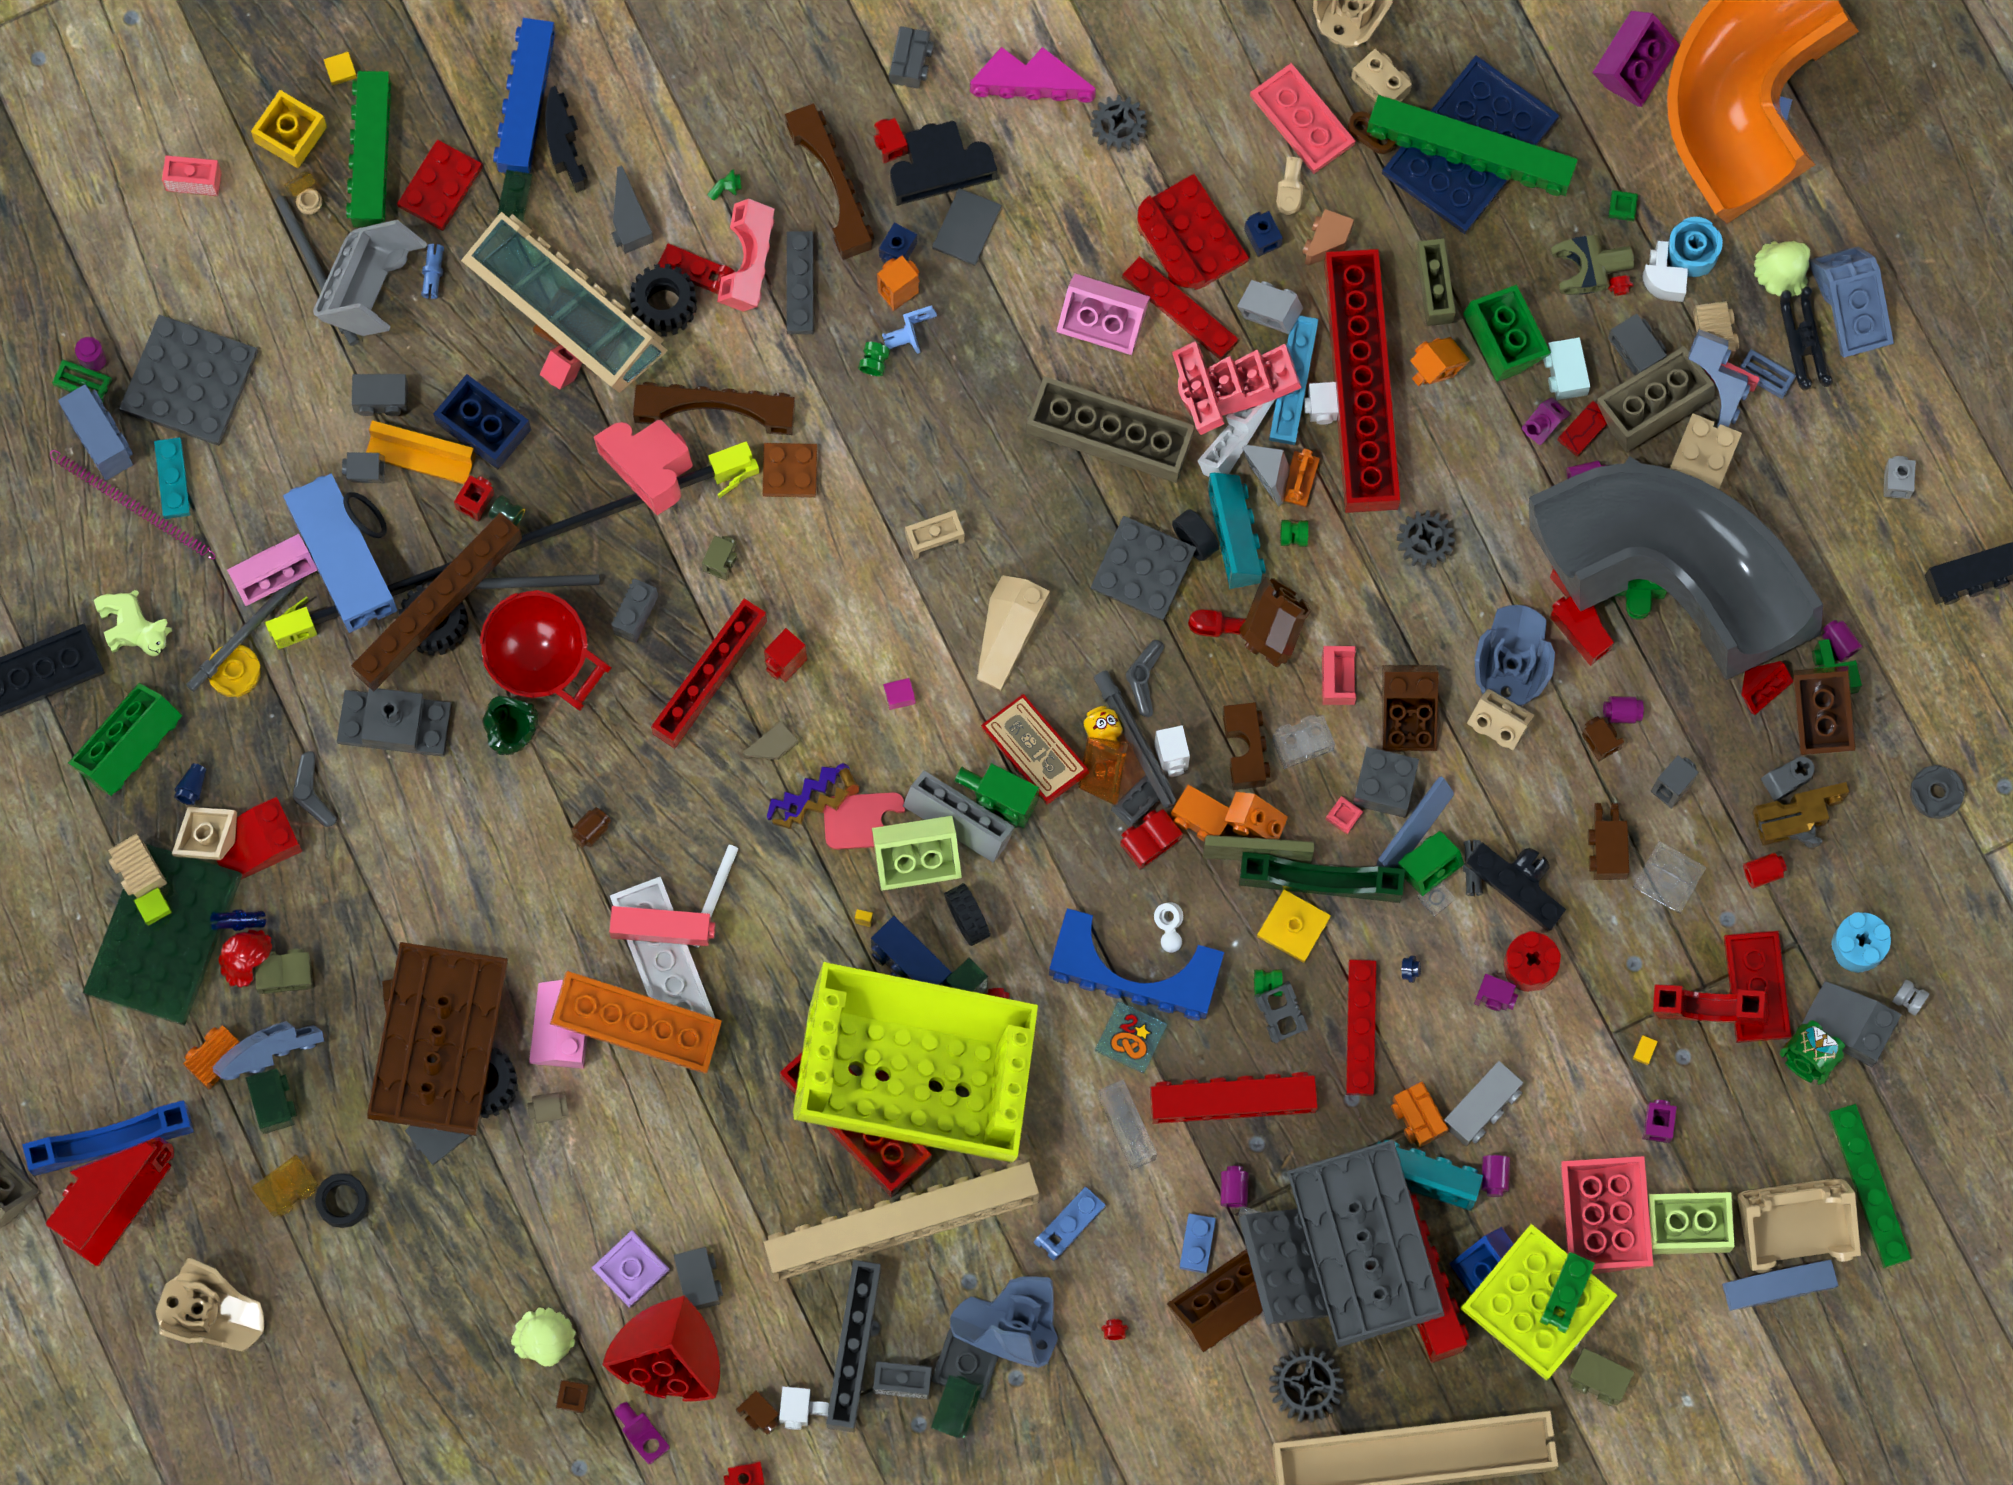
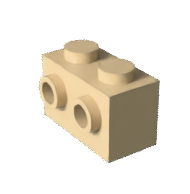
M1376 49L1353 68L1351 79L1375 102L1378 95L1401 102L1410 94L1412 85L1409 76L1401 70L1398 71L1392 65L1391 59L1385 53L1380 54Z
M1487 689L1480 698L1467 724L1472 726L1476 732L1496 740L1500 746L1514 750L1534 715L1494 691Z

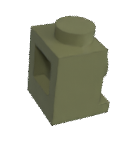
M714 536L701 563L702 570L727 581L729 578L727 568H732L737 558V553H735L737 542L727 536H722V538Z

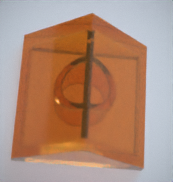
M1092 736L1087 737L1083 764L1089 769V774L1080 780L1079 788L1108 803L1117 805L1129 743Z

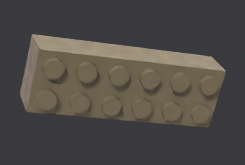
M1044 376L1027 421L1026 434L1177 483L1194 436L1195 425Z

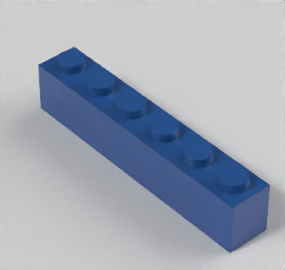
M523 18L522 26H517L515 42H518L517 51H512L511 66H514L513 75H508L506 89L510 90L508 99L504 98L502 114H505L504 123H499L498 138H501L500 147H495L493 162L497 163L498 171L501 173L530 176L556 33L554 22Z

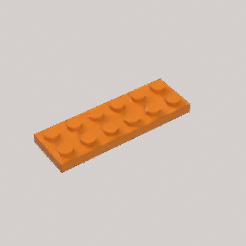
M566 971L550 1025L705 1074L709 1068L722 1020Z

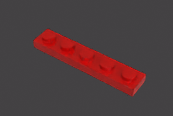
M1139 256L1122 274V278L1139 293L1150 296L1149 301L1220 361L1238 343L1239 339L1142 257Z
M1373 960L1348 961L1346 1095H1374L1376 961Z

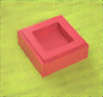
M1341 796L1325 820L1348 835L1363 814V811Z

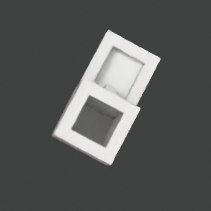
M1658 241L1655 250L1651 249L1649 265H1645L1643 271L1645 287L1653 296L1659 299L1683 302L1686 295L1688 269L1667 267L1668 242Z

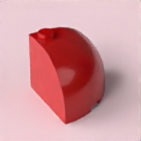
M685 1295L655 1304L633 1317L610 1343L602 1364L611 1374L628 1385L632 1382L643 1387V1393L663 1399L670 1395L683 1397V1401L686 1402L710 1400L716 1398L719 1388L720 1362L714 1337L705 1319Z

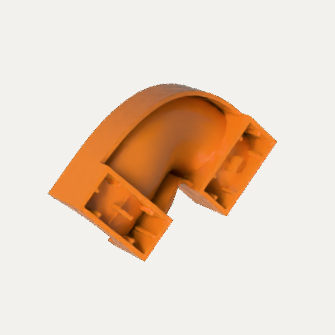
M1709 0L1685 34L1675 56L1669 78L1667 105L1671 135L1687 171L1714 213L1727 224L1815 166L1814 161L1782 115L1779 103L1780 95L1786 82L1801 66L1812 58L1815 61L1859 32L1839 0Z

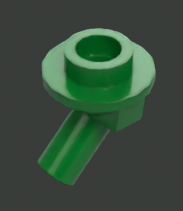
M732 169L725 178L720 179L707 194L712 200L715 201L724 189H727L733 195H737V190H741L740 174H735L734 169Z

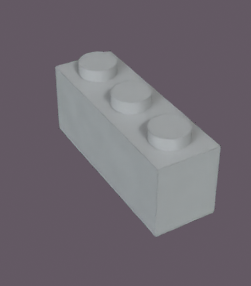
M1498 1061L1444 1119L1449 1129L1448 1131L1466 1147L1471 1141L1476 1144L1486 1133L1483 1128L1489 1122L1495 1124L1505 1113L1501 1109L1507 1102L1512 1105L1522 1095L1523 1092L1519 1089L1524 1082Z

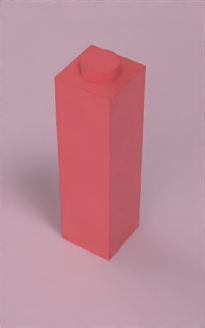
M612 906L609 933L611 939L709 946V938L714 939L715 922H711L710 914Z

